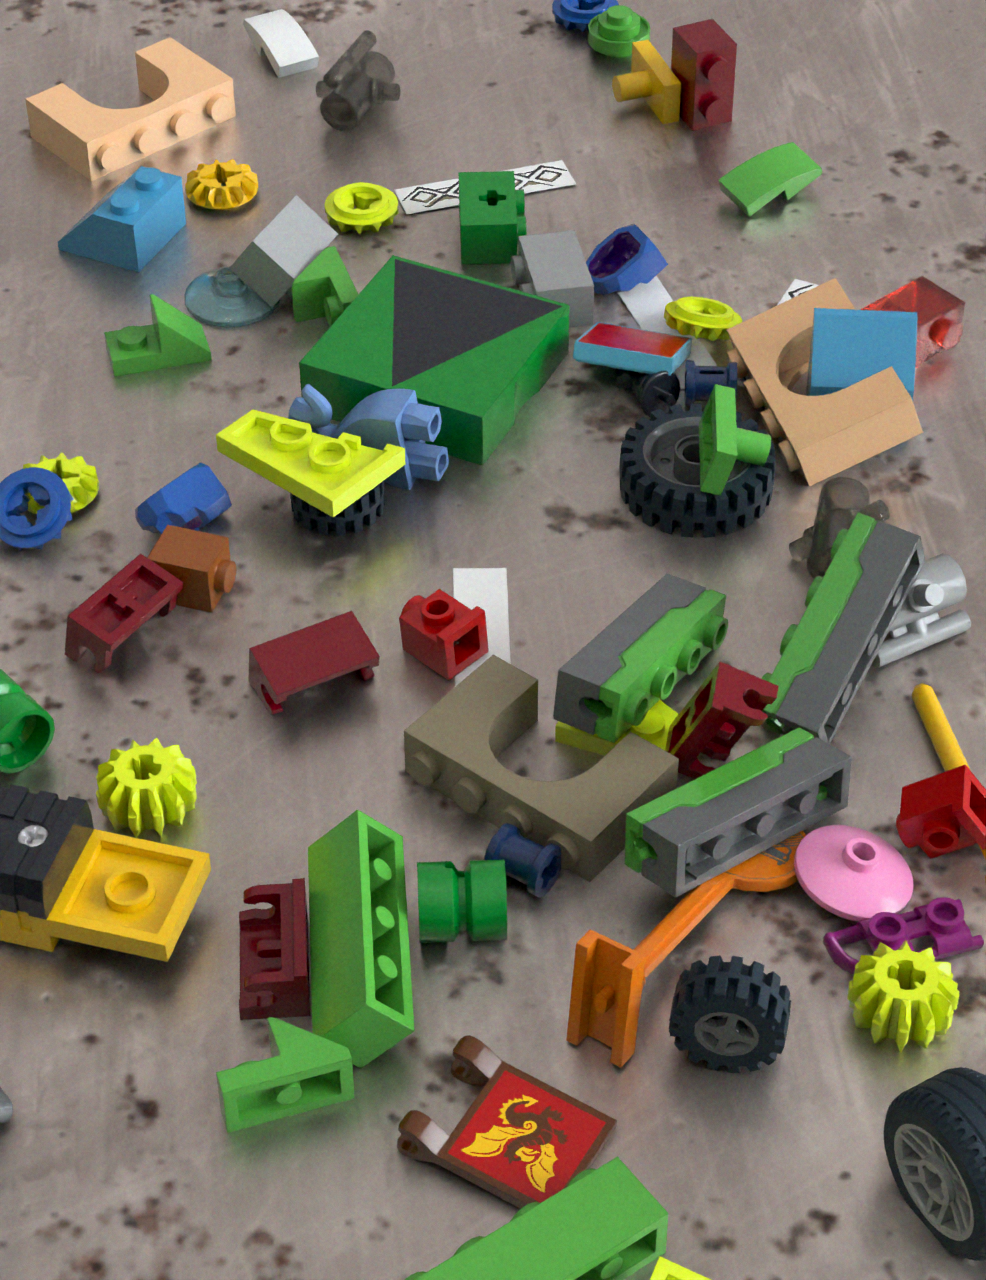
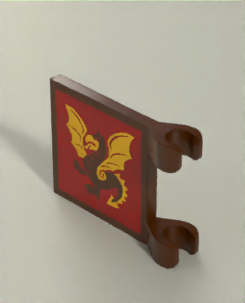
M468 1035L462 1037L453 1048L455 1060L451 1065V1073L456 1079L467 1084L484 1086L450 1136L426 1114L417 1110L409 1111L399 1123L398 1131L401 1135L397 1141V1148L402 1154L411 1159L436 1163L521 1209L532 1202L541 1203L565 1189L577 1174L589 1169L616 1129L617 1120L502 1061L482 1041Z

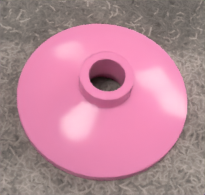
M846 825L820 827L808 833L801 840L794 856L795 874L804 891L822 908L839 917L860 922L871 919L880 912H892L898 915L905 909L912 896L913 877L905 859L887 841L864 829Z

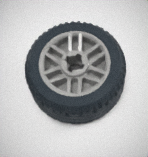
M957 1067L942 1071L902 1092L891 1102L884 1123V1146L891 1172L903 1198L941 1245L950 1252L966 1259L983 1261L986 1260V1075L969 1068Z

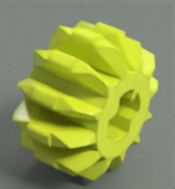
M155 738L149 745L140 746L132 739L129 750L111 749L108 762L98 765L96 776L98 786L96 791L97 804L99 809L102 810V815L107 816L112 823L114 830L129 827L137 838L145 829H154L161 836L164 825L182 826L185 813L195 810L197 799L195 786L197 784L196 772L191 764V759L184 758L179 745L163 748L158 738Z
M905 940L900 948L894 951L880 942L873 956L861 955L859 962L855 966L853 980L849 981L847 999L850 1001L849 1007L854 1009L853 1017L856 1028H871L874 1044L885 1038L894 1039L900 1052L908 1040H913L920 1046L927 1048L934 1035H946L947 1029L952 1024L954 1010L957 1009L959 1000L958 983L952 980L951 963L935 962L932 947L918 953L911 951L907 940Z

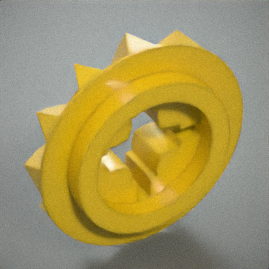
M215 159L213 164H198L197 170L187 173L185 191L188 199L201 207L215 210L231 209L247 203L256 195L258 191V178L256 173L251 172L248 164L237 165L234 159L227 162H219Z

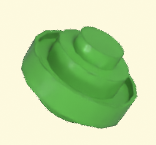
M612 6L607 11L592 18L588 24L589 45L595 51L612 58L631 56L632 42L650 41L649 22L627 6Z

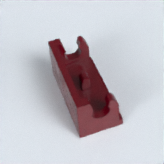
M140 553L67 616L65 655L78 662L88 648L96 659L94 664L95 672L98 674L102 673L111 665L114 649L159 611V614L164 617L176 607L177 594L183 590L184 582Z
M349 611L249 648L248 681L251 687L256 690L268 712L273 716L283 712L280 703L286 701L287 696L352 671H356L363 681L375 677L372 668L379 666L380 656L353 611Z
M719 661L669 727L665 751L679 758L678 773L697 779L715 770L714 767L705 766L698 760L697 757L700 753L707 755L710 759L726 761L730 756L731 749L750 726L762 725L768 718V715L762 711L768 704L772 705L777 699L779 686Z
M305 878L292 879V883L252 886L243 892V902L245 904L255 905L264 902L273 906L268 909L254 908L239 912L240 1020L310 1016L309 936Z

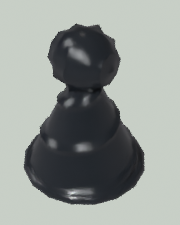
M615 368L614 383L618 388H622L625 391L633 390L645 415L650 417V413L658 409L668 414L669 406L676 404L680 394V381L676 374L672 373L669 376L667 371H660L654 374H639V372Z

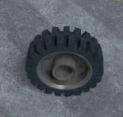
M690 403L689 411H683L680 404L669 406L668 415L661 409L655 410L650 413V420L645 417L637 420L635 428L630 427L625 434V440L622 441L619 463L621 497L625 504H629V511L635 517L642 514L643 523L650 527H653L660 521V531L672 534L676 527L681 528V537L693 538L694 530H702L703 538L715 537L716 528H720L725 535L736 532L737 524L743 528L751 525L753 517L760 518L764 514L766 506L770 504L775 478V448L773 442H771L770 452L764 466L736 460L721 496L700 491L699 422L704 412L702 411V405ZM736 411L737 428L768 435L764 429L758 430V423L753 419L749 418L742 422V413Z

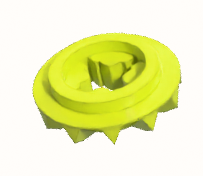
M365 182L348 184L334 190L328 195L324 204L329 224L338 225L341 232L351 229L357 230L359 235L364 230L378 232L380 226L393 225L394 216L399 214L398 199L392 191L383 186Z
M703 297L679 298L677 301L668 303L665 306L664 312L666 325L671 329L678 330L681 335H691L696 339L705 338L711 341L717 339L729 340L730 337L727 329L743 321L740 315L734 312L727 304Z
M62 452L57 458L48 459L41 455L38 464H23V469L37 467L52 471L64 481L74 499L71 501V513L81 510L90 504L99 491V481L95 466L86 465L82 456L68 460ZM28 493L30 499L28 511L37 514V511L45 508V506H40L31 494Z

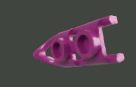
M940 897L933 899L929 904L915 907L910 912L898 915L892 912H880L871 919L857 922L855 926L828 932L823 937V944L837 966L850 974H854L855 966L859 961L849 956L840 945L866 939L874 953L880 942L895 951L907 940L911 951H914L910 940L928 935L934 942L932 947L935 960L983 948L984 940L981 935H971L970 929L964 921V909L960 899L954 900Z

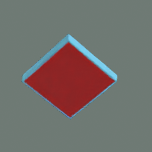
M597 322L575 341L573 359H576L575 361L647 374L667 371L668 375L671 376L690 356L693 338Z

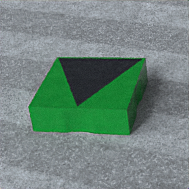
M393 255L299 362L301 397H303L302 389L304 386L310 384L330 403L333 411L331 420L341 422L360 401L373 393L387 389L415 390L418 404L440 408L442 419L440 432L434 442L425 441V443L447 447L449 456L483 466L514 426L522 406L541 390L569 353L570 305Z

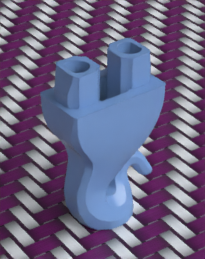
M306 384L302 389L303 397H296L290 407L288 418L309 423L312 433L338 439L342 432L360 436L361 445L383 450L387 444L405 448L406 465L384 480L389 485L410 490L417 478L440 481L448 467L447 447L425 443V441L434 442L440 432L442 423L440 408L418 404L415 390L387 389L373 393L360 401L337 425L330 423L333 414L330 403L310 384Z

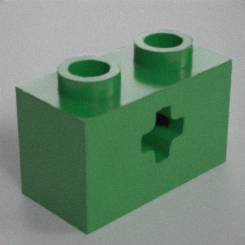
M514 171L458 172L461 265L511 264V256H517L518 236L527 235L524 189L515 190Z

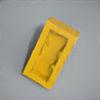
M649 40L632 42L631 73L617 75L612 79V89L616 101L623 102L644 98L662 124L678 122L681 82Z

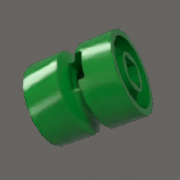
M0 669V772L10 774L23 771L35 764L45 754L53 740L55 725L54 719Z
M504 859L470 860L464 871H458L452 861L417 862L420 943L454 942L460 931H466L472 941L507 940V892Z

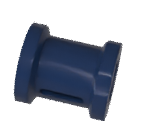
M686 360L685 406H690V403L695 401H708L715 384L735 388V399H737L736 362H728L727 366H696L694 361Z
M509 823L502 825L492 837L484 856V860L504 859L506 875L526 884L528 892L539 898L545 896L551 890L561 872V847L552 843L544 847L521 836L520 829Z

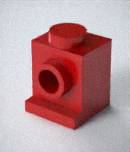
M438 589L427 598L416 595L404 605L399 617L403 650L448 681L489 652L485 610L476 606L471 610L441 589ZM454 641L459 642L456 646L453 645Z
M966 764L902 787L900 814L896 818V827L900 839L908 848L920 846L930 859L977 843L982 850L986 849V789Z

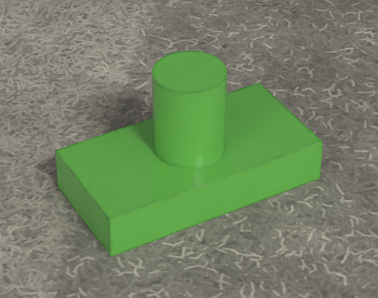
M715 384L699 422L700 491L721 496L736 460L759 466L765 465L770 452L771 436L737 428L735 388Z

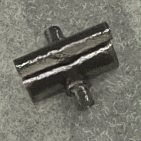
M365 30L326 72L323 81H318L316 84V95L318 98H323L320 104L323 119L336 130L349 131L359 123L373 105H382L385 101H398L400 98V86L397 83H393L395 70L392 63L383 54L370 51L376 44L377 38L369 30Z
M850 477L830 479L821 488L814 525L804 530L803 537L789 544L791 556L797 562L807 558V570L814 579L817 576L824 577L832 562L831 549L838 533L843 528L849 530L858 512L875 518L877 522L878 520L882 522L888 520L890 513L887 505L882 500H877L870 504V493L866 486L858 480Z

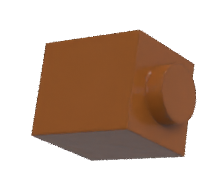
M167 525L147 557L184 582L183 590L177 594L176 605L212 613L223 593H229L235 582L236 563L230 560L228 537Z

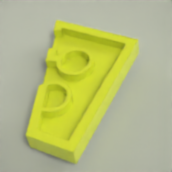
M254 409L216 434L218 452L331 517H335L406 465L405 448L387 444L383 450L361 445L360 436L342 432L338 439L312 433L309 423Z

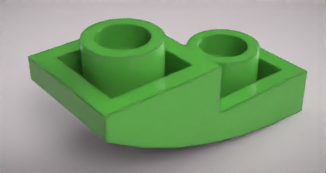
M794 142L754 156L728 172L718 181L721 191L750 217L779 194L788 201L822 175L823 172L817 163Z

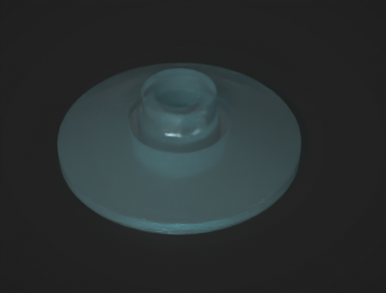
M230 266L216 268L199 275L188 285L185 291V305L188 312L197 320L218 327H240L259 322L271 315L280 303L279 299L271 307L229 269Z

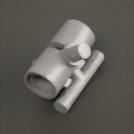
M942 553L925 560L889 630L892 638L882 643L871 664L873 667L879 668L970 629L971 621L964 610L960 609L941 618L938 615V611L963 601L966 596L965 576L961 567L950 555Z

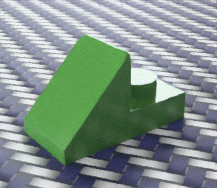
M335 246L325 248L293 281V314L296 322L326 317L329 326H331L359 295Z
M149 294L153 324L127 326L121 330L104 332L106 349L114 377L212 360L202 324L153 294Z
M267 1018L272 1058L260 1061H247L234 1068L216 1072L221 1114L227 1133L355 1099L352 1057L349 1049L278 1018Z

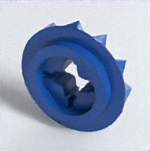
M554 0L552 14H554L555 23L565 25L566 30L580 29L584 33L588 30V24L592 18L607 11L612 6L619 5L617 0Z
M37 467L21 469L7 476L0 483V539L20 551L23 548L42 550L43 544L52 539H61V530L66 522L73 520L70 510L71 501L74 499L64 481L52 471ZM28 493L31 494L40 506H45V508L37 511V520H35L36 525L34 526L25 515H20V513L28 510V502L30 501Z

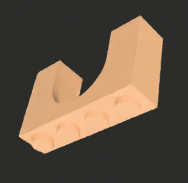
M169 37L135 52L139 90L152 98L153 102L129 109L104 108L90 103L61 83L25 99L30 134L34 140L92 182L236 117L233 78Z
M836 278L727 329L734 349L726 352L729 362L737 363V378L748 377V380L744 381L743 385L755 409L762 406L765 407L766 410L760 412V415L772 440L782 437L783 441L778 443V447L788 469L792 472L799 468L809 487L923 433L912 398L892 366L831 394L806 396L792 392L799 378L808 371L814 308L855 310Z

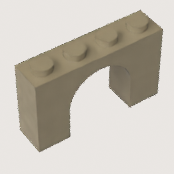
M492 655L404 730L405 772L410 774L419 784L432 787L455 801L464 811L475 813L498 828L509 823L518 827L520 835L544 847L551 843L561 847V869L570 870L591 882L625 849L626 813L677 788L679 758L630 732L592 768L578 776L558 781H538L514 774L503 767L496 758L538 721V679L501 658Z

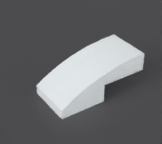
M280 9L244 19L243 25L259 56H267L278 78L317 68L319 56L299 24L285 10Z

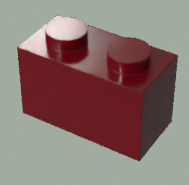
M714 19L673 28L671 70L681 82L679 116L692 131L732 121L737 43Z

